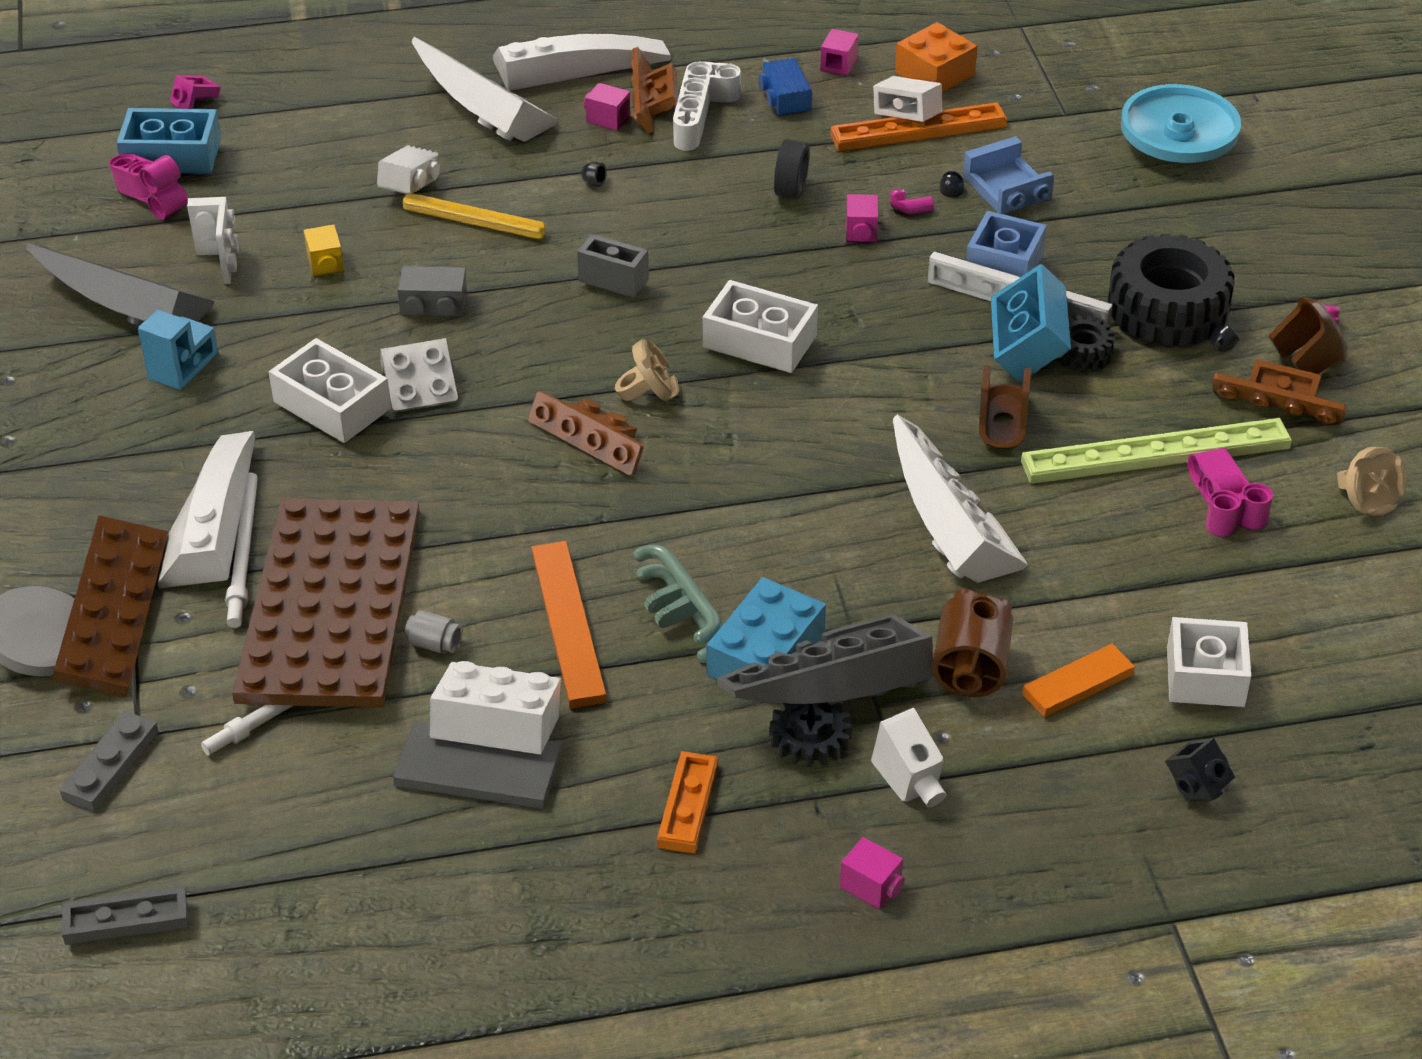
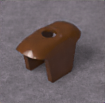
M1301 297L1298 300L1297 307L1269 335L1270 341L1282 358H1286L1301 348L1292 358L1293 364L1299 370L1319 374L1337 361H1345L1348 355V345L1330 313L1320 302L1308 297Z
M984 365L979 435L984 443L992 447L1011 448L1017 446L1024 439L1027 428L1031 368L1024 369L1023 387L1011 384L990 385L991 365ZM1006 415L1011 417L1013 422L1009 425H999L994 419L998 416Z

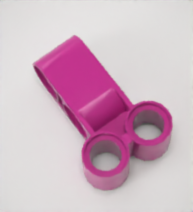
M125 153L117 155L109 161L117 190L120 193L146 202L151 212L158 219L163 220L188 204V196L183 187L177 182L181 175L179 167L170 156L164 155L155 161H150L134 154Z
M1225 448L1189 455V475L1208 504L1205 526L1210 533L1217 536H1229L1236 531L1237 525L1240 524L1253 530L1264 528L1268 524L1273 499L1272 490L1264 484L1249 483Z

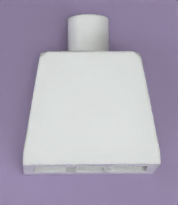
M912 708L881 721L871 759L876 769L902 801L908 802L920 796L927 807H933L942 802L946 797V793L938 781L944 764L943 756L916 710Z

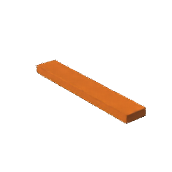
M996 102L942 110L941 113L924 122L891 117L831 126L830 135L839 152L1007 127V117L999 103Z
M561 541L531 546L532 557L569 708L606 703V692L567 542Z

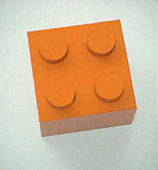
M936 22L896 44L895 72L904 78L942 83V92L975 75L978 46Z

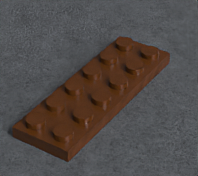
M98 515L54 668L53 681L127 696L169 531Z

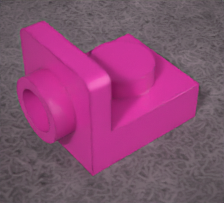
M176 75L170 102L179 109H193L195 99L204 101L206 97L218 98L221 87L205 76Z

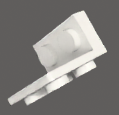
M226 197L188 198L187 207L196 255L219 254L224 284H230L232 272H237L235 253L239 252L238 235L232 234L231 229L235 227L234 210L228 209Z
M446 338L381 349L380 362L382 372L388 378L393 412L457 402L458 395Z

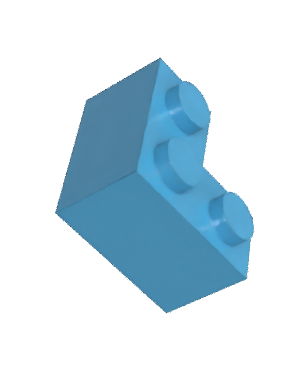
M157 309L138 327L148 379L181 390L218 353L214 328L185 317H177Z

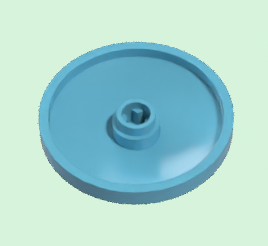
M1182 84L1158 85L1135 93L1124 104L1121 115V130L1130 144L1152 157L1179 163L1204 162L1221 157L1236 145L1241 128L1240 115L1228 100L1207 89Z

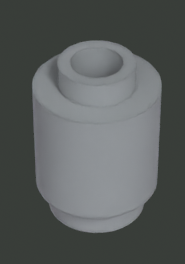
M419 610L415 615H411L405 627V634L408 636L410 645L440 654L454 653L460 645L463 633L462 626L456 624L454 619L424 610Z

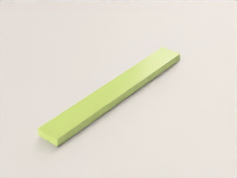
M1275 418L1023 452L1021 463L1030 484L1188 463L1190 454L1218 448H1225L1231 457L1290 449L1292 439L1281 419Z

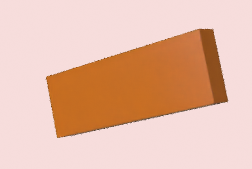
M1112 643L1023 685L1022 695L1046 718L1133 676L1135 666Z
M681 751L657 837V848L696 854L718 769L717 756Z

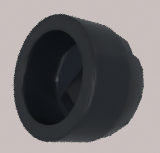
M590 162L582 168L581 176L585 183L601 187L605 183L607 169L604 163Z
M956 171L944 173L940 180V193L947 197L960 196L964 189V180L961 174Z
M1220 323L1211 335V344L1214 346L1218 342L1221 345L1218 348L1220 352L1230 351L1240 341L1238 335L1223 323Z

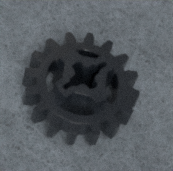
M829 702L808 704L781 703V710L774 709L772 720L770 721L769 736H771L772 747H779V756L781 758L789 754L792 755V764L794 765L802 759L806 761L807 767L812 766L813 760H819L825 766L827 765V757L830 756L838 760L840 759V750L847 751L849 748V739H851L852 724H849L850 715L848 712L841 713V703H836L832 706L829 705Z

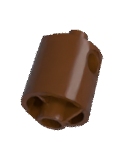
M960 589L944 605L941 611L932 673L936 681L943 688L959 696L981 697L998 691L1004 684L1014 621L1011 613L1012 606L1007 600L994 598L988 594L974 593L969 589Z

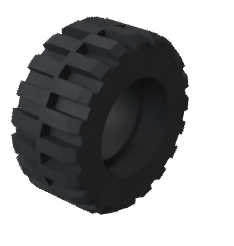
M1161 234L1160 237H1154V235L1145 236L1142 241L1137 239L1131 242L1114 259L1108 293V303L1112 304L1111 316L1123 331L1127 329L1130 336L1135 339L1142 338L1145 343L1151 345L1158 343L1162 344V347L1171 348L1172 345L1189 347L1194 342L1196 344L1203 343L1208 337L1211 338L1213 331L1220 323L1226 324L1228 321L1235 285L1234 271L1224 255L1220 256L1218 249L1213 246H1206L1202 240H1191L1185 235L1174 237L1171 234Z

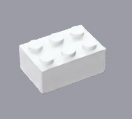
M729 280L702 317L703 347L792 373L817 336L818 305Z
M317 338L268 371L273 402L343 443L391 409L388 378Z
M468 661L451 662L430 698V738L541 755L559 718L561 678L551 677L542 672L524 673L512 671L507 667L490 668L477 666Z

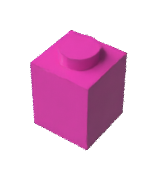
M831 29L821 46L820 71L847 76L858 58L859 34Z
M598 83L585 96L583 105L584 109H586V122L618 131L631 116L630 91Z
M847 194L846 241L877 242L878 195Z
M862 837L841 862L840 888L881 909L890 897L893 899L897 897L904 885L905 878L902 876L903 858Z

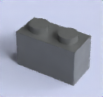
M591 234L577 251L579 282L635 298L649 280L647 249Z
M402 266L398 286L400 315L464 316L467 299L465 267Z

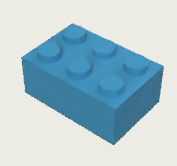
M128 108L117 140L119 155L130 153L150 161H155L164 155H168L176 162L180 173L211 174L221 142L217 109Z
M1042 264L991 297L994 360L1017 381L1020 382L1024 379L1025 368H1031V375H1033L1043 366L1056 358L1062 357L1071 349L1066 286Z
M762 577L706 645L707 676L717 680L718 677L751 663L766 665L769 663L768 656L775 653L792 654L796 652V645L806 640L812 642V645L818 643L821 639V634L825 633L826 603Z

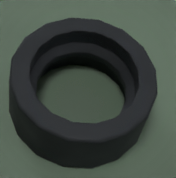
M783 140L778 152L774 173V193L776 196L793 199L801 198L809 168L810 147L808 142Z

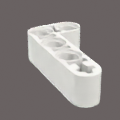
M693 62L687 66L673 117V136L676 148L689 151L699 146L710 101L728 103L737 101L740 98L741 70L738 66L713 62Z

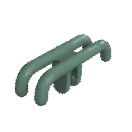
M649 544L634 550L633 557L638 562L658 559L663 563L649 564L640 567L636 572L637 578L641 581L661 578L668 585L654 594L648 595V598L644 601L646 610L651 614L656 613L654 620L657 625L665 628L692 617L700 628L694 634L695 642L697 644H705L710 641L720 629L721 619L716 609L673 552L658 544ZM706 647L697 653L696 658L700 663H707Z

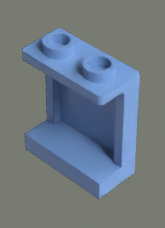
M1016 136L966 151L964 154L963 177L999 214H1006L1052 199L1054 175L1050 171L1038 175L1021 158L1022 142Z

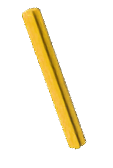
M411 193V195L406 194L403 198V208L411 212L538 240L542 239L546 232V224L542 221Z

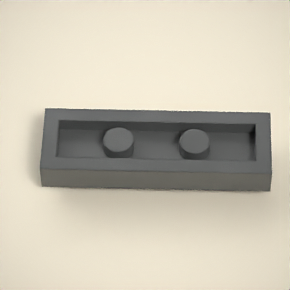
M124 711L59 791L62 800L95 812L159 733L157 722Z
M185 886L62 903V937L65 945L188 928V902Z

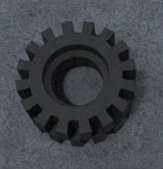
M1082 315L1076 316L1075 321L1069 317L1071 349L1062 357L1056 358V360L1061 361L1063 367L1070 365V370L1072 371L1081 368V373H1087V368H1090L1092 372L1098 371V366L1104 369L1112 359L1115 340L1114 330H1110L1111 326L1108 323L1103 325L1102 319L1098 318L1096 322L1093 321V316H1087L1086 320L1082 319Z

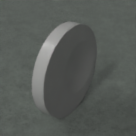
M41 586L19 587L1 594L0 664L25 675L52 676L74 598L61 591Z

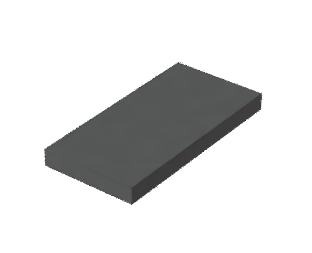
M414 721L393 777L394 786L544 809L561 756L562 745L561 742L547 741L540 755L430 738L429 722Z

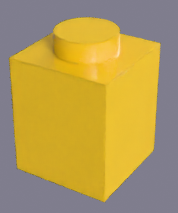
M335 225L303 230L306 252L313 277L344 271L341 245Z

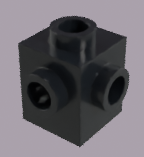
M1215 738L1188 741L1165 760L1175 779L1178 790L1186 800L1203 799L1205 802L1215 800L1224 794V787L1236 778L1228 764L1227 757L1221 751Z

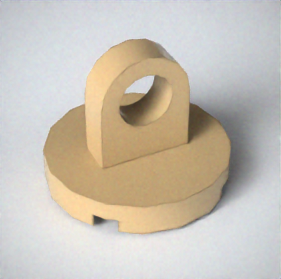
M642 339L635 343L632 347V353L637 366L627 371L618 379L615 384L616 392L625 401L633 400L650 389L664 401H669L677 396L679 393L678 380L674 375L669 376L667 369L670 368L669 362L661 350L649 340Z
M1387 447L1365 448L1354 457L1348 470L1337 473L1338 487L1347 490L1351 504L1356 510L1365 515L1383 516L1393 511L1398 505L1395 502L1399 496H1403L1406 489L1404 463L1399 456H1395L1391 452L1393 450Z

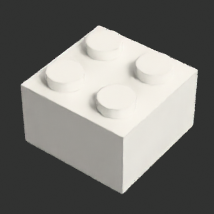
M1172 617L1167 644L1169 702L1245 707L1251 680L1247 622Z

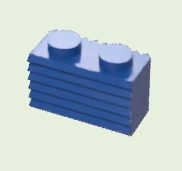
M792 57L791 59L786 58V60L781 59L780 61L776 59L774 62L770 61L769 63L765 61L762 73L759 74V86L761 91L766 90L769 107L774 106L777 116L811 111L812 89L797 60Z

